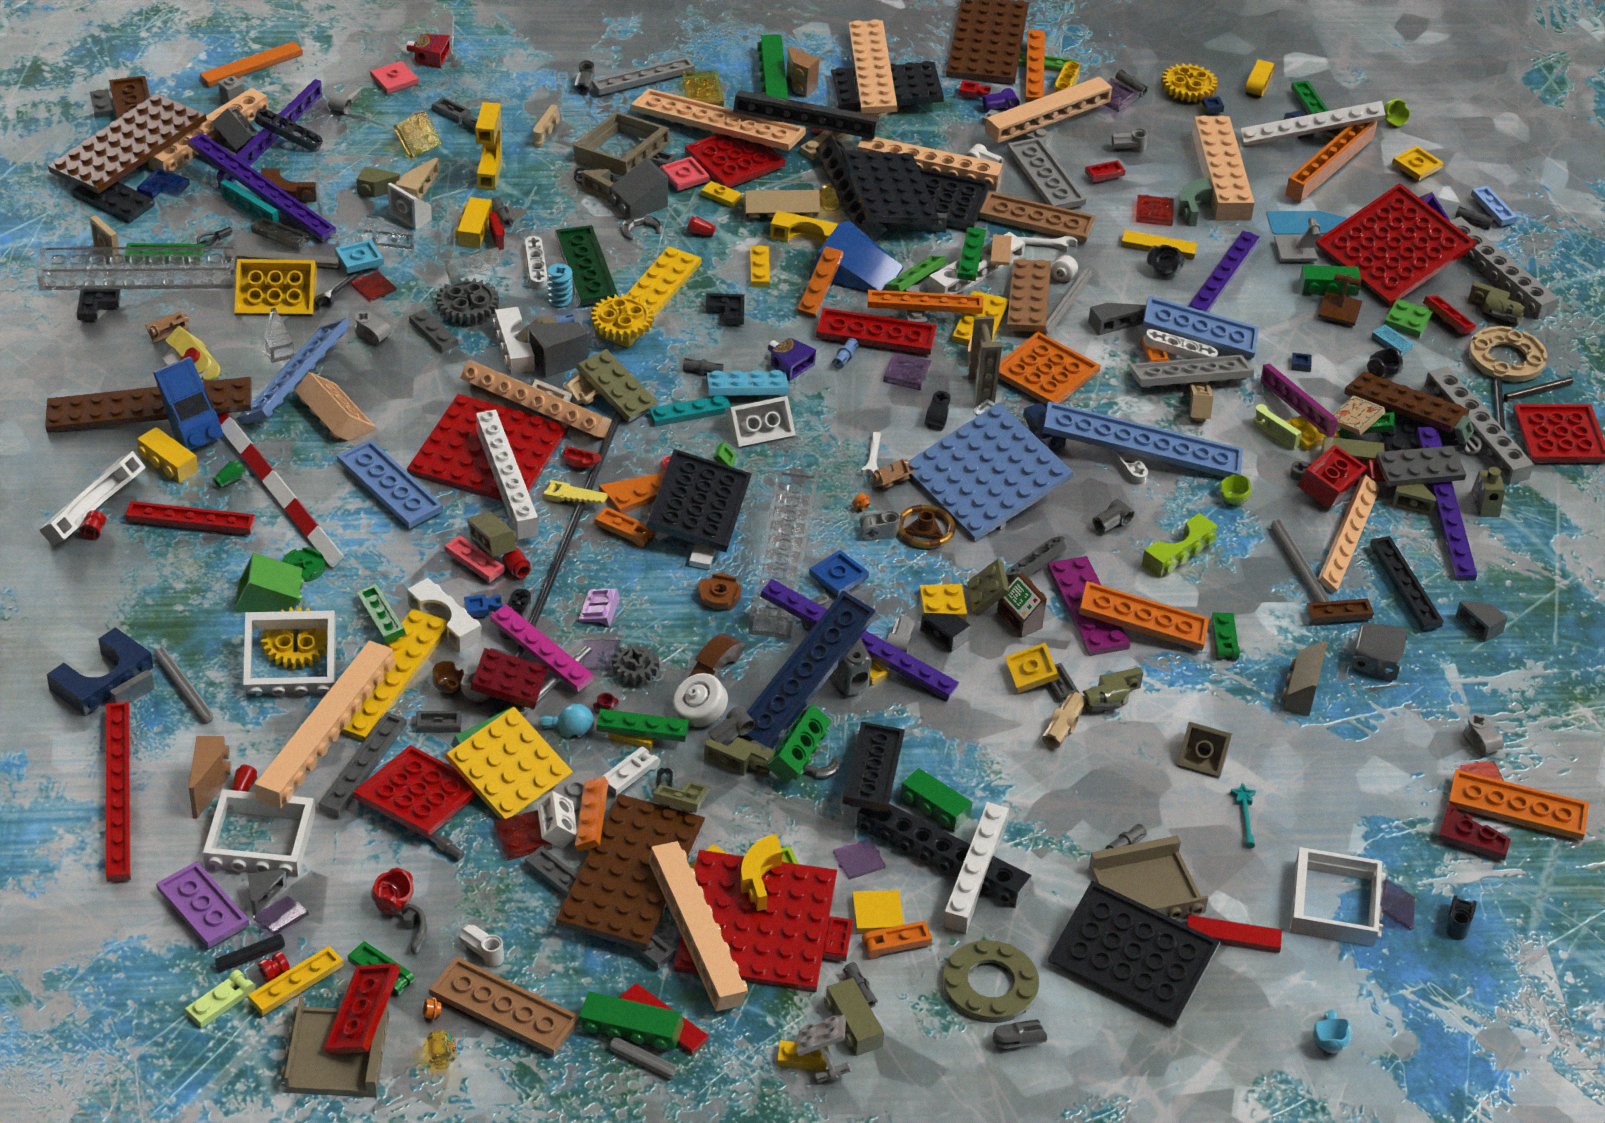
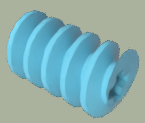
M553 264L548 268L549 304L553 307H565L573 300L572 269L565 264Z

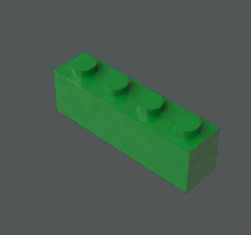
M588 991L579 1015L582 1028L590 1033L601 1032L608 1034L612 1038L622 1037L630 1039L637 1044H652L659 1049L669 1048L675 1050L684 1026L681 1012Z

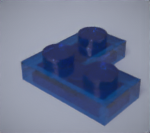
M157 168L137 187V191L152 199L163 189L180 195L190 185L189 178Z

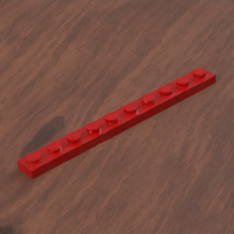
M129 701L106 703L107 882L131 880Z

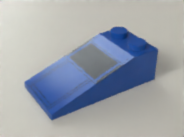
M191 357L153 372L175 441L190 451L224 436L218 416Z

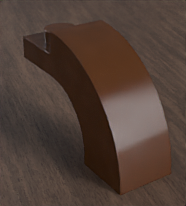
M261 168L262 176L299 202H317L316 182H291L280 175V169Z
M726 633L715 636L697 655L695 659L697 664L689 677L700 673L711 674L716 677L726 663L730 661L737 662L746 644Z

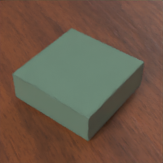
M1462 416L1454 427L1459 444H1465L1474 433L1469 416Z

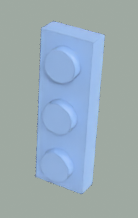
M1488 185L1472 189L1471 196L1491 217H1494V220L1500 226L1516 222V214Z

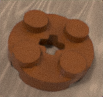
M723 573L712 574V578L707 580L704 578L699 584L701 605L730 611L741 599V585L731 575Z

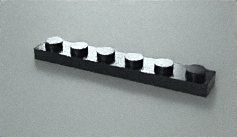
M1386 536L1371 539L1370 546L1422 630L1442 627L1444 622L1392 538Z

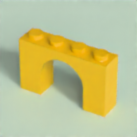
M482 102L475 127L476 143L482 144L481 159L477 170V188L496 190L502 167L501 104Z

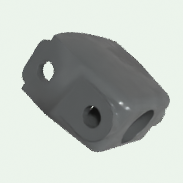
M1362 624L1359 629L1351 667L1376 679L1388 682L1396 680L1400 670L1398 662L1405 649L1407 632H1405L1404 628L1391 625ZM1386 668H1390V669H1392L1393 671H1392V672H1388V671H1386L1385 669H1386Z
M859 638L829 677L831 682L843 694L850 697L861 695L863 690L869 687L872 660L861 638Z

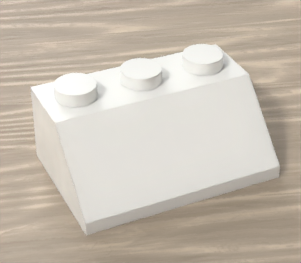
M788 396L725 409L729 431L738 447L796 435Z

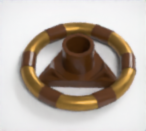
M920 504L911 506L899 514L900 528L898 535L903 541L912 546L936 548L946 544L954 536L955 522L948 512L941 508ZM919 513L918 519L906 528H903L904 521L909 515ZM935 515L945 520L948 525L944 536L935 520ZM912 536L928 538L933 540L923 541L915 539Z

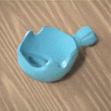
M582 704L568 705L559 716H543L540 718L541 726L544 729L557 726L559 732L566 738H570L572 735L582 737L593 727L595 722L592 712Z
M1334 1010L1326 1011L1324 1013L1325 1020L1314 1024L1313 1040L1319 1049L1334 1054L1348 1047L1351 1042L1352 1031L1348 1020L1338 1019L1337 1012Z

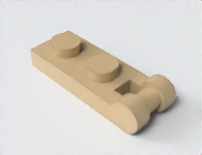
M551 104L533 129V135L535 136L533 145L537 148L544 146V139L548 134H551L555 124L559 123L560 114L558 113L557 105Z

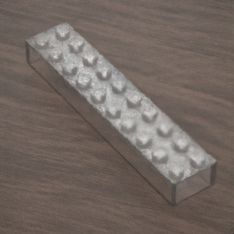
M236 246L40 248L36 273L39 290L48 291L81 289L236 288L238 256Z
M777 472L749 614L748 634L791 639L795 616L760 597V594L771 579L797 593L800 591L817 495V476Z

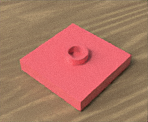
M402 61L370 71V76L387 94L419 84V78Z
M692 156L660 166V169L668 176V181L677 191L708 182L710 179L707 172Z

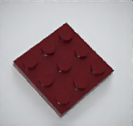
M484 648L470 690L535 709L548 667L536 662L520 659L517 656L500 653L495 649Z

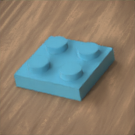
M371 239L335 248V254L339 257L347 273L384 265L383 257Z

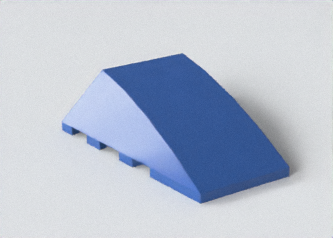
M847 221L837 225L818 251L809 278L812 277L825 246L843 251L842 260L831 283H840L844 287L850 288L852 286L864 292H868V290L886 291L885 284L896 278L903 270V266L853 223Z

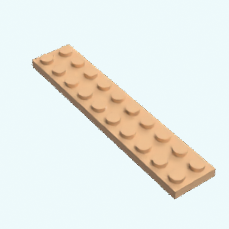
M873 19L871 21L856 20L849 22L861 113L897 112V102L883 20Z
M647 89L631 104V111L682 123L686 126L698 127L702 130L729 135L733 138L745 139L749 142L780 148L784 151H789L806 134V128L733 113L732 109L653 89Z

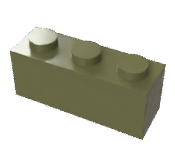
M1324 437L1321 447V456L1333 445H1337L1365 466L1368 460H1376L1377 452H1384V443Z
M491 511L467 518L470 537L492 557L517 550L515 544L517 542L516 532Z
M854 978L827 986L826 997H824L825 1007L827 1011L832 1012L833 1016L845 1015V1042L848 1048H852L855 1055L858 1056L883 1047L884 1031Z

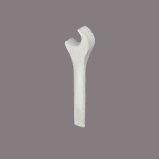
M1071 236L1056 239L1018 237L1025 242V245L1050 246L1068 252V245L1077 247L1076 238Z
M873 432L869 461L862 468V476H871L870 484L877 482L873 479L872 474L875 470L879 469L877 467L881 437L879 432Z

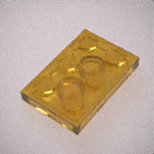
M717 70L682 72L686 98L724 107Z

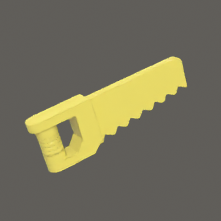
M550 480L547 489L542 494V498L558 503L572 500L573 502H595L596 504L601 503L603 505L608 495L603 492L573 487L569 483Z

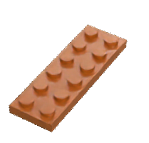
M1086 581L1078 613L1089 618L1101 620L1200 651L1203 650L1209 622L1208 617Z
M1455 769L1448 803L1455 806V809L1582 841L1585 836L1589 802L1457 769Z

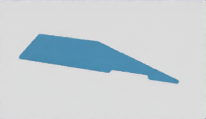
M1322 211L1266 212L1272 232L1275 234H1305L1310 226L1308 219L1312 217L1316 219L1317 224L1320 226L1319 232L1327 233L1348 219Z

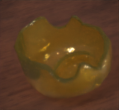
M831 183L824 184L819 188L820 206L825 211L840 209L836 191L834 188H830Z

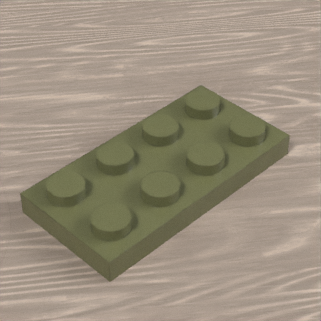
M607 349L578 363L576 367L627 422L649 412V408L657 407L659 403Z

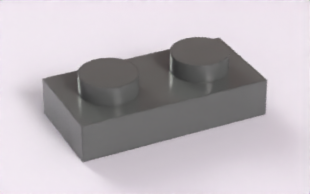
M108 89L91 91L90 97L95 118L113 116Z

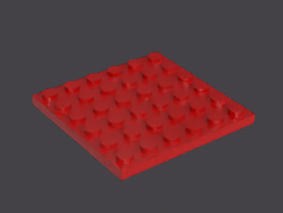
M1399 183L1321 236L1320 239L1316 240V246L1340 266L1358 267L1362 279L1361 283L1391 306L1397 299L1400 300L1475 248L1476 241Z
M457 394L407 467V472L414 477L503 501L477 433L476 413L491 410L497 411L528 493H530L569 431V425Z
M699 850L694 870L696 882L703 889L707 905H710L712 908L713 919L721 928V936L724 942H727L729 945L731 958L738 965L741 979L749 983L817 992L837 870L782 862V866L771 868L762 876L767 893V909L757 911L755 902L751 903L749 893L742 894L741 867L744 856ZM681 935L674 971L699 975Z

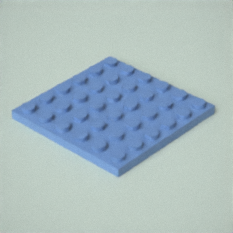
M1000 402L909 460V470H916L909 474V476L944 511L948 512L953 520L975 542L1074 477L1073 471Z

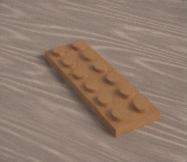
M990 191L979 214V218L986 219L987 221L999 222L1058 237L1071 236L1076 238L1078 242L1085 243L1095 222V215Z
M1013 260L1007 331L1046 332L1051 261Z
M457 956L429 989L430 996L552 1056L558 1052L580 1023L579 1015Z

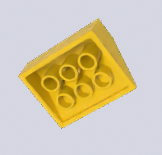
M237 259L234 314L313 315L317 287V266L315 260Z

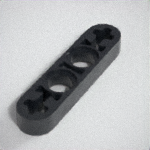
M261 108L257 110L254 120L259 126L310 151L316 152L320 149L323 142L320 135L268 109ZM276 124H282L285 128H279ZM293 132H298L301 136H295Z

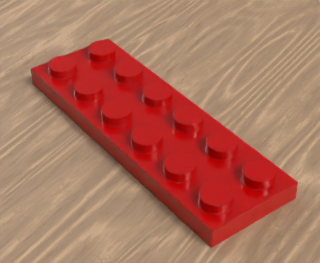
M823 308L816 331V338L846 342L849 338H854L861 345L931 355L937 325Z

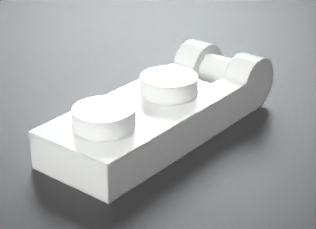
M640 747L603 775L609 782L608 790L617 796L649 770L656 769L660 764V758L650 755L646 748Z

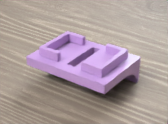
M617 589L589 590L578 619L579 622H600L610 628L620 600Z

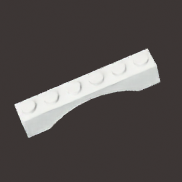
M133 451L124 455L44 524L39 531L52 546L65 540L84 521L87 512L99 507L146 467Z
M990 802L986 803L946 907L944 927L966 934L987 869L1007 827L1009 808Z

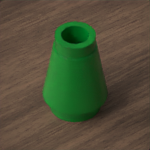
M237 460L229 461L213 478V481L221 488L241 479L245 470Z

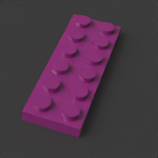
M1084 556L1049 562L1047 570L1088 655L1094 656L1129 650L1130 641L1123 627L1078 614L1086 581L1101 585L1088 557Z

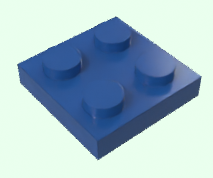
M841 550L809 568V575L837 597L842 591L847 592L869 578V572Z

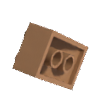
M196 736L189 782L193 819H198L225 786L227 775H231L232 764L231 761H227L230 756L229 745H225L224 736Z

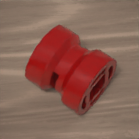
M96 510L87 512L84 522L80 527L81 535L89 540L98 539L107 522L105 515Z
M281 951L273 954L272 959H263L257 962L259 972L266 983L290 969L289 963Z

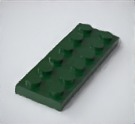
M588 225L555 230V236L565 264L572 269V283L580 305L600 303V299L607 300V296L614 298L615 294L618 296L593 226Z

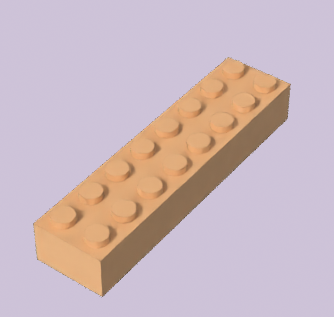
M1195 116L1192 137L1203 177L1209 178L1213 188L1210 203L1215 220H1251L1255 202L1230 116Z

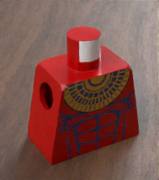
M421 34L417 42H407V51L415 53L416 62L441 68L450 52V36Z

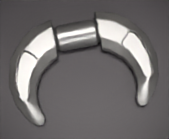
M642 215L641 217L625 220L621 230L626 238L634 240L630 230L635 225L644 223L652 225L657 229V233L660 234L662 232V223L653 216Z
M834 756L833 762L829 766L820 767L819 769L807 764L802 768L804 770L803 773L816 776V778H828L835 775L839 770L840 761L837 756Z

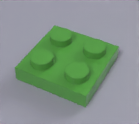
M1397 299L1387 315L1384 325L1420 338L1432 317L1433 311Z

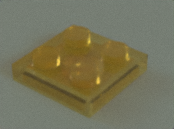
M426 111L393 126L410 158H414L442 144Z

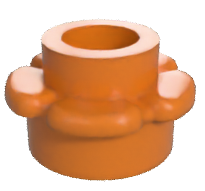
M862 492L855 497L852 505L856 511L859 509L864 511L871 504L869 501L870 495Z
M435 997L425 999L423 1005V1018L431 1019L433 1022L441 1014V1002H437Z

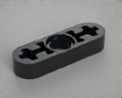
M516 589L513 591L507 605L514 611L519 612V615L524 619L531 605V593L526 589ZM498 628V633L500 637L504 639H512L501 629Z

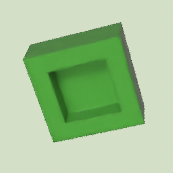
M722 442L717 446L713 458L718 463L733 467L737 454L725 442Z

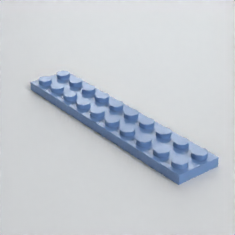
M1048 401L1042 433L1223 477L1241 475L1243 448Z

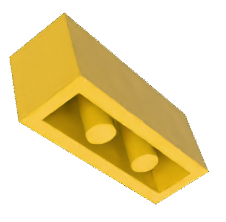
M469 198L468 203L464 205L463 215L460 216L459 227L455 229V238H458V246L481 248L489 225V213H492V200Z
M155 427L137 438L139 455L150 461L156 468L165 472L168 477L180 483L198 472L197 456L159 428Z

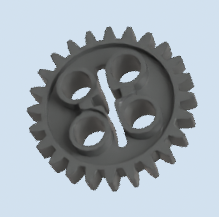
M459 278L457 283L451 281V285L444 284L445 288H440V292H437L436 306L437 310L440 311V315H445V319L452 318V322L459 320V324H462L463 321H466L467 324H470V321H474L477 324L479 319L484 322L485 317L491 318V314H495V310L499 309L498 291H495V287H490V283L483 284V280L476 282V278L472 281H469L468 278L462 281Z

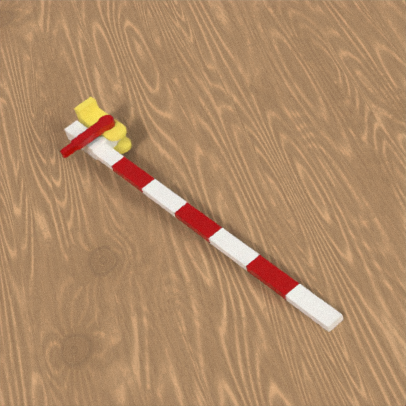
M178 326L166 339V342L172 348L162 357L167 365H171L191 357L200 378L203 377L207 381L216 379L220 373V366L207 351V346L188 331ZM229 413L217 414L225 436L314 547L322 553L327 563L334 568L344 555Z

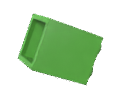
M253 552L238 581L234 611L281 612L283 609L285 612H288L290 607L294 608L295 605H299L302 598V593L299 592L304 582V578L301 577L302 568Z

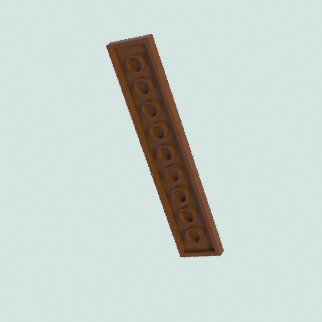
M251 377L202 382L216 414L251 411ZM157 386L47 398L45 428L48 433L168 420V416Z

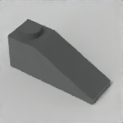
M1104 303L1090 307L1088 322L1098 335L1143 324L1146 305Z

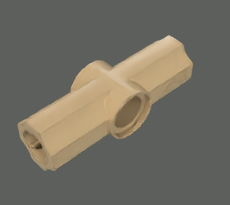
M1077 692L1069 694L1061 708L1057 707L1055 709L1050 725L1042 738V741L1048 748H1059L1068 733L1071 734L1074 731L1078 717L1086 706V700L1082 694Z

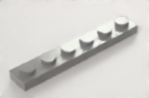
M687 56L592 80V87L599 95H605L695 72V65Z

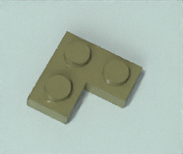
M687 781L683 789L680 790L660 784L653 794L652 801L664 807L672 806L680 808L684 812L696 813L708 796L709 786Z

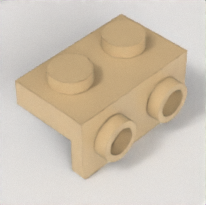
M580 372L563 385L567 392L572 393L571 400L576 405L581 403L587 405L594 400L593 396L595 394H600Z

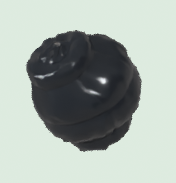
M1153 245L1147 255L1148 265H1151L1157 273H1163L1167 276L1172 273H1179L1185 262V257L1181 251L1169 245Z
M1388 347L1371 355L1366 366L1369 373L1383 379L1393 380L1402 373L1403 359L1398 349Z

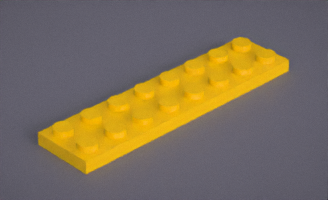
M668 246L628 291L625 298L632 295V299L640 297V302L645 300L646 305L650 304V309H653L655 318L701 265L702 258ZM595 331V336L630 348L636 341L634 337H631L630 341L626 338H623V341H620L619 338L613 341L612 336L605 338V333L599 335L598 331Z
M413 608L401 622L406 635L384 645L393 649V658L395 659L393 669L386 673L382 683L375 687L371 697L365 700L360 711L354 714L349 725L346 728L344 727L340 734L361 742L367 739L384 714L391 710L447 634L446 625L449 621Z

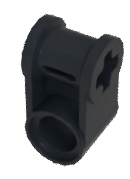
M937 391L933 394L930 406L927 409L925 424L945 428L951 398L947 392Z
M1457 895L1453 896L1446 928L1448 936L1455 940L1466 938L1477 901L1473 900L1470 902L1459 899Z

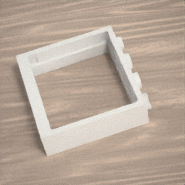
M335 610L245 612L243 679L245 694H256V696L269 693L273 695H283L285 693L304 695L308 692L324 694V692H328L335 684L336 669ZM328 628L327 677L251 678L253 630Z
M222 789L203 851L205 868L251 873L282 869L285 871L286 876L298 877L315 817L314 798L292 796L291 800L279 809L257 801L255 792ZM226 812L301 819L291 856L217 849L216 846Z
M1299 847L1295 863L1290 932L1374 947L1376 939L1381 938L1383 924H1379V920H1382L1384 906H1380V902H1383L1385 889L1381 888V885H1384L1386 873L1382 872V861ZM1307 869L1371 880L1368 926L1303 915Z

